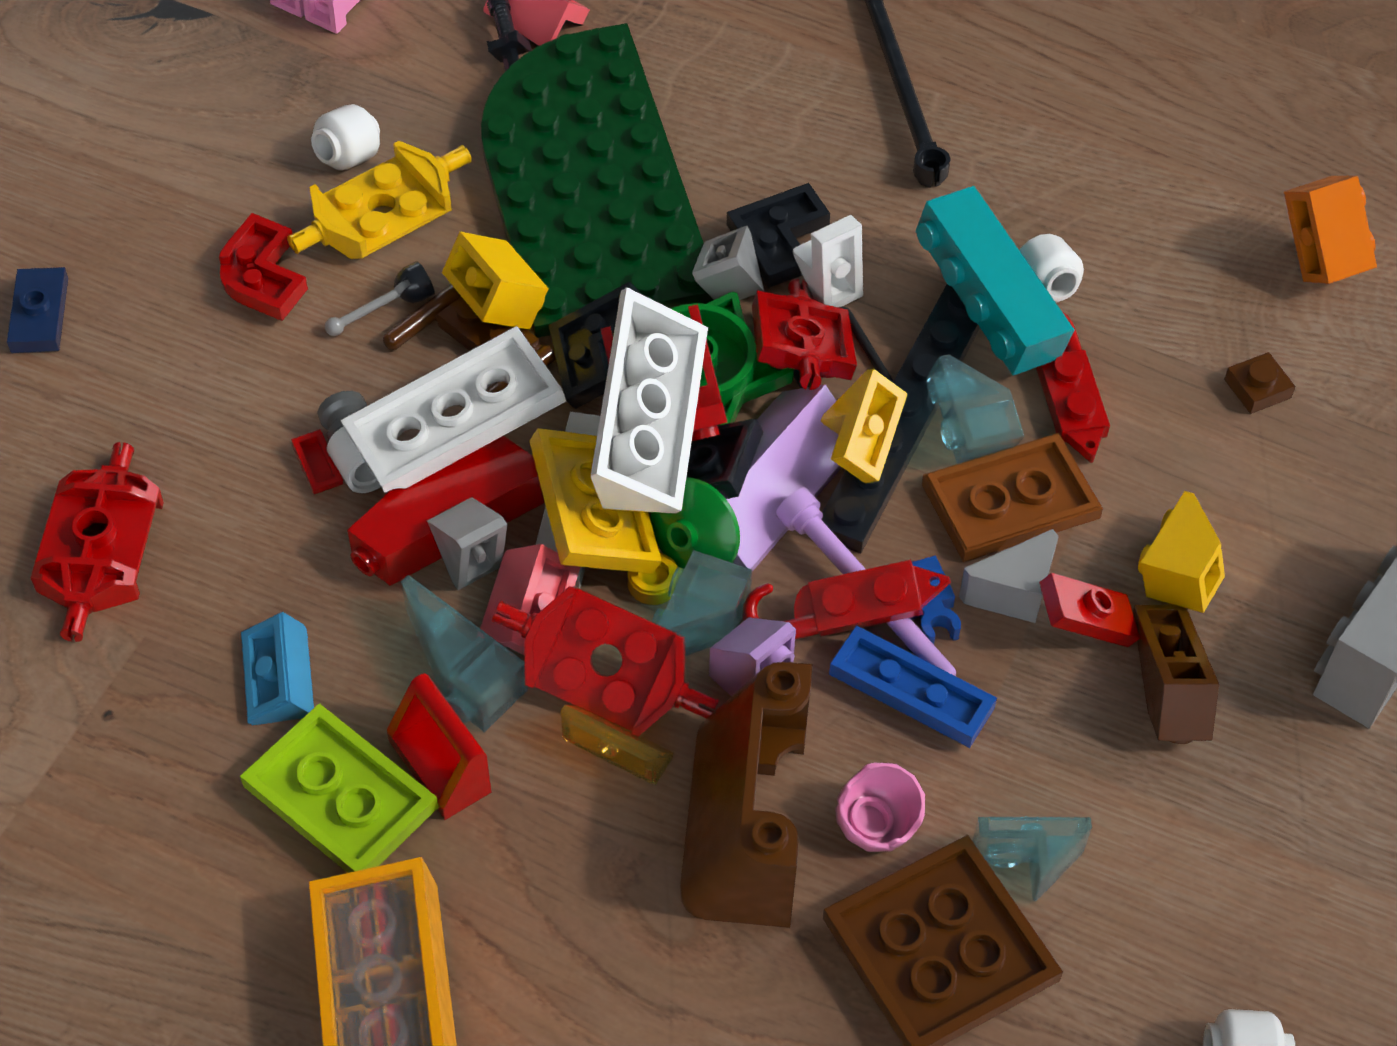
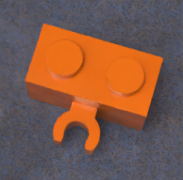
M1329 176L1284 191L1303 282L1330 284L1377 267L1374 254L1376 248L1375 239L1369 230L1365 211L1366 195L1360 185L1358 176Z

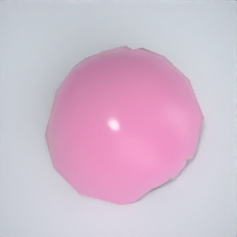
M874 762L865 765L844 785L837 797L838 804L835 808L837 823L847 840L867 852L893 851L906 843L921 826L925 817V793L916 777L901 766L892 763Z

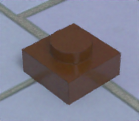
M1269 352L1228 367L1224 378L1250 414L1291 399L1296 387Z

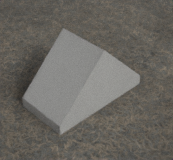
M748 226L704 242L692 274L695 281L714 300L733 291L737 292L739 300L755 295L757 290L764 291L754 244Z
M471 497L427 521L452 583L457 590L500 568L507 531V523L500 514Z
M1051 529L965 567L959 593L960 599L969 606L1036 623L1043 598L1039 582L1049 575L1059 536L1054 529Z

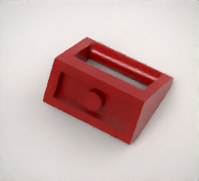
M426 673L418 675L411 681L387 728V735L390 744L415 779L437 797L439 807L437 810L446 820L492 793L488 760L484 750L429 675Z

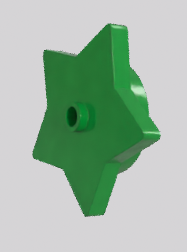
M734 291L707 304L692 303L671 308L691 319L688 306L698 304L702 323L708 327L706 339L727 418V423L723 424L735 422L744 403L792 383L794 369L792 368L779 369L767 363L757 361L755 339L745 323L738 294ZM703 366L699 387L707 385Z

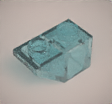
M949 354L939 356L929 372L930 375L927 376V389L931 401L934 404L939 403L944 420L941 422L942 439L947 450H953L956 463L966 462L1017 446L1025 436L1010 389Z
M693 550L685 569L678 567L673 574L668 591V596L671 599L666 610L658 608L652 622L685 637V656L712 647L739 625L742 619L743 604L748 594L751 593L752 569Z

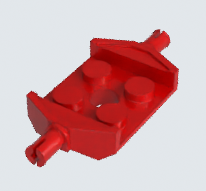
M120 442L114 443L108 466L102 465L101 469L73 470L59 480L30 577L37 593L67 608L60 636L70 642L73 640V635H75V642L82 641L88 615L92 612L139 599L140 591L136 580L155 509H162L164 502L159 487L146 476L128 472L135 449L132 445L123 442L122 450ZM93 523L107 524L106 529L96 536H85L82 534L83 530L90 527Z
M569 586L538 614L533 612L529 615L504 603L502 600L499 602L496 610L509 615L510 618L498 612L493 614L491 622H496L515 632L521 633V637L525 639L526 686L536 687L632 731L631 734L637 737L673 707L679 709L681 706L707 719L714 711L701 706L700 703L714 710L718 705V699L716 700L692 688H688L690 683L685 682L686 653L684 636L577 587ZM603 644L616 647L622 656L621 667L613 675L601 674L593 666L592 655L595 649Z

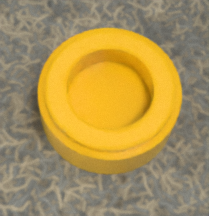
M660 553L662 562L653 574L628 571V589L636 600L648 605H659L675 596L679 588V569L671 557Z

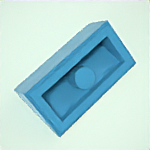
M280 612L241 632L247 721L251 725L302 719L314 708L307 629L301 622L284 612Z

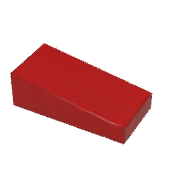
M321 429L291 439L295 455L314 495L343 485L342 476L327 452L328 444Z

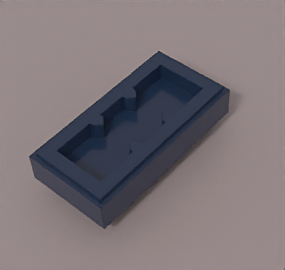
M65 267L17 269L7 344L11 353L60 350L69 279Z

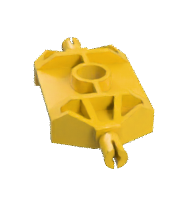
M397 141L393 143L395 157L325 193H322L316 184L310 186L315 220L311 222V225L287 236L291 249L296 254H299L301 251L321 241L325 247L331 245L349 259H361L452 211L447 183L450 181L449 173L472 162L468 149L464 145H460L441 157H434L429 152ZM380 206H389L393 208L391 211L387 213L372 211Z

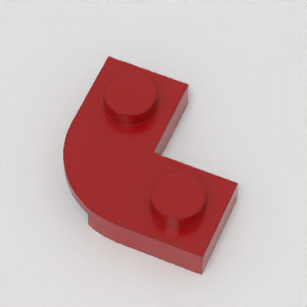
M251 213L220 252L221 282L226 293L236 302L283 321L308 290L305 276L276 265V262L290 247L287 236L292 235V229Z

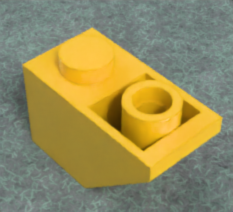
M1184 491L1174 509H1168L1164 514L1160 532L1152 545L1147 544L1143 548L1138 562V571L1143 575L1146 597L1204 613L1225 577L1221 542L1195 494Z

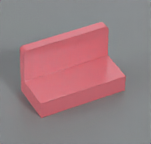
M508 0L511 6L510 14L514 29L539 46L556 39L565 20L583 25L590 9L575 0ZM486 2L483 11L491 16Z
M543 544L507 550L502 558L476 645L484 649L509 647L525 655V639L521 637V633L515 632L496 622H491L493 614L496 612L510 618L509 615L496 610L499 602L502 600L504 603L529 615L533 612L538 614L569 586L575 587L581 567L561 565L558 553Z

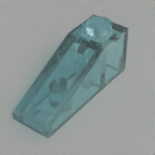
M408 575L401 581L406 611L440 691L463 723L470 721L485 733L528 691V686L525 685V662Z

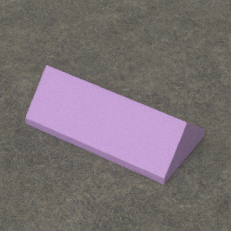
M825 384L820 385L815 390H809V387H807V389L801 388L781 392L757 419L763 430V435L739 497L726 499L736 515L740 529V546L738 554L731 565L748 576L789 530L776 516L779 505L794 491L804 487L816 498L842 468L831 460L838 434L820 421L823 414L837 401Z

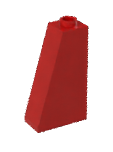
M502 436L406 489L397 488L390 490L347 529L352 562L365 575L369 577L376 575L391 586L442 558L427 522L429 519L471 497L500 514L506 523L545 503L533 455L505 436Z

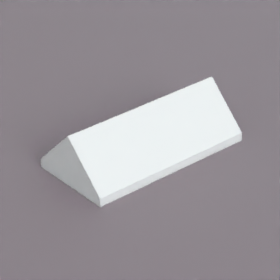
M629 288L621 290L591 480L603 509L677 513L682 510L708 327Z

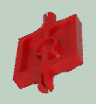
M794 279L789 283L788 291L790 295H777L757 290L752 303V315L758 362L767 363L779 369L792 368L799 370L800 384L804 389H807L809 383V390H815L821 385V377L852 380L857 367L848 309L825 305L811 299L808 293V284L803 279L801 285L800 279Z

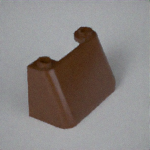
M777 662L764 667L699 726L696 737L680 882L681 902L685 909L694 917L711 921L790 928L798 857V831L792 821L784 815L770 811L754 810L757 774L775 776L778 761L785 754L793 751V754L804 755L813 664Z

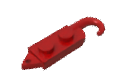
M910 559L810 581L796 595L794 604L795 618L785 620L784 622H789L796 628V640L819 634L822 637L853 630L856 625L863 628L924 615L922 608L951 583L949 576L913 566ZM933 580L940 581L938 586H932L931 582ZM771 584L756 587L748 594L743 604V622L749 617L759 618L757 615L758 603L764 596L772 593L773 586Z

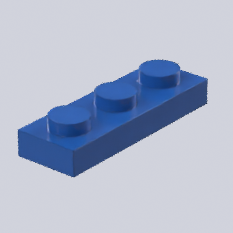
M857 625L830 663L829 675L968 748L972 746L995 709L997 697Z

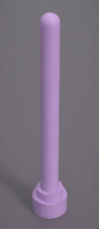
M804 487L794 491L779 505L776 516L790 531L797 530L801 535L806 533L842 574L865 570L863 565L821 520L823 513L819 510L820 502L807 488ZM910 618L886 622L915 656L956 676V670L953 665Z

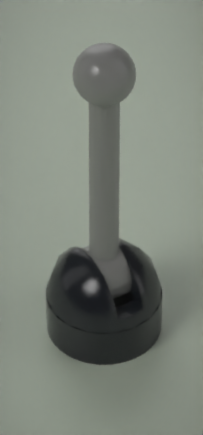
M418 261L404 267L394 280L393 290L341 318H329L325 323V331L331 336H338L348 324L397 298H402L410 303H416L433 296L435 290L427 272Z

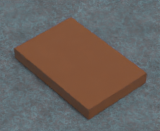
M1059 433L924 474L922 479V486L963 562L1013 547L1051 529H1054L1057 533L1101 518L1103 507Z

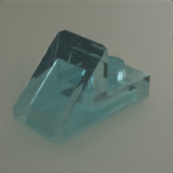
M978 817L973 842L987 863L994 867L1009 868L1020 863H1029L1033 901H1037L1084 853L1092 829L1091 817Z

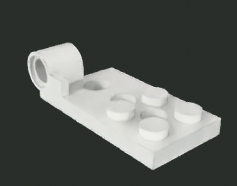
M516 326L340 420L343 427L331 436L327 445V452L348 487L356 493H368L380 487L384 492L397 488L406 489L566 402L561 386ZM503 381L509 383L505 389L499 392L490 393L486 391L490 385L496 382ZM460 405L464 407L455 416H442L443 412L451 406ZM407 430H420L418 435L411 440H397Z

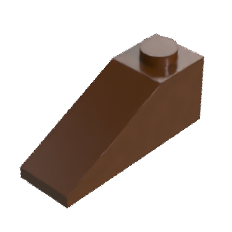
M1134 605L1133 615L1140 635L1137 644L1147 711L1158 741H1169L1176 744H1188L1192 741H1212L1219 682L1187 608L1176 605Z

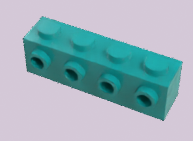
M971 186L926 201L915 230L919 243L925 250L929 251L940 267L945 282L954 288L964 303L968 316L979 325L989 340L993 353L1004 362L1012 376L1055 361L1057 357L1062 356L1075 329L976 187Z

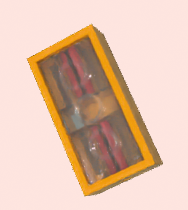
M413 858L309 881L323 1046H457L438 887L423 858Z

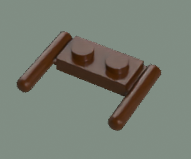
M450 284L383 336V343L388 349L396 350L436 320L443 331L471 351L514 327L482 322L452 284ZM519 328L546 367L556 360L554 351L548 345L542 346L539 344V339L527 329ZM503 381L496 382L486 391L490 393L499 392L505 389L509 383Z

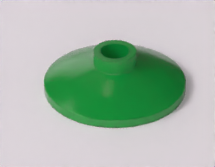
M686 478L682 510L680 512H651V524L660 550L663 554L671 557L676 562L678 569L684 573L695 577H712L725 571L735 560L740 546L739 524L729 502L710 484L695 478Z

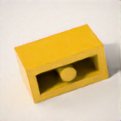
M459 232L442 270V274L481 321L511 327L517 326L518 328L530 330L538 311L544 304L545 296L549 289L507 240Z

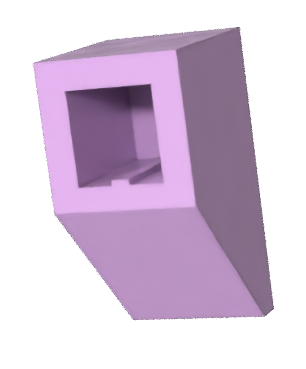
M747 618L710 648L709 676L732 696L764 667L777 662L793 663L796 628L789 622Z

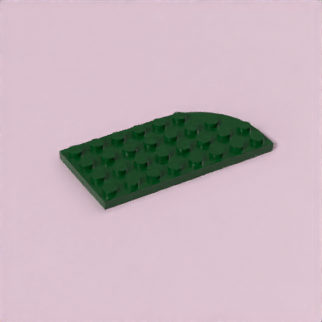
M624 23L561 35L536 47L513 63L496 82L487 98L482 115L481 138L486 168L507 241L549 288L544 304L538 311L532 324L535 336L537 338L550 336V324L628 282L634 285L641 295L670 309L685 304H707L714 299L695 281L692 274L704 242L628 24Z

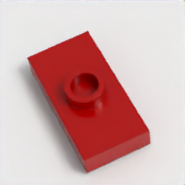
M1052 572L1039 582L1052 627L1124 647H1129L1140 639L1127 594Z

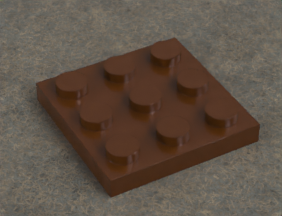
M969 835L825 908L823 912V920L904 1046H943L1058 983L1063 974L1058 963Z

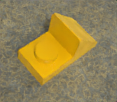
M875 369L866 370L823 414L820 420L838 434L831 460L864 483L878 482L907 393Z

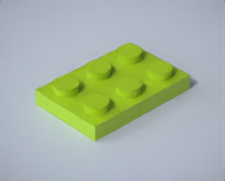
M320 703L240 775L244 788L347 873L379 866L439 808L437 797Z

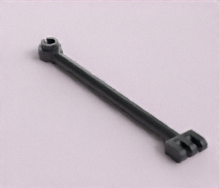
M865 0L917 149L913 166L914 176L921 185L931 188L934 172V185L937 187L948 177L950 155L946 150L937 147L936 142L932 140L883 0Z

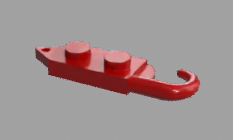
M1063 312V314L1068 319L1072 327L1075 329L1072 320L1069 318L1067 314ZM1075 329L1062 356L1057 357L1055 361L1036 367L1056 433L1060 434L1064 443L1070 444L1086 460L1093 463L1102 438L1108 436L1110 423L1086 351L1082 350Z

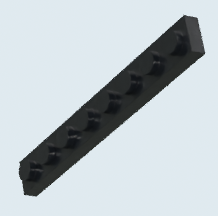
M946 284L893 381L896 386L907 393V397L880 480L878 482L864 483L845 470L822 512L823 517L821 520L845 547L860 554L865 548L980 329L979 325L968 316L966 307L954 288Z

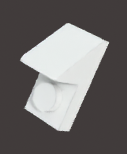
M852 215L811 233L810 241L793 249L794 258L814 300L825 305L842 307L863 297L862 224Z

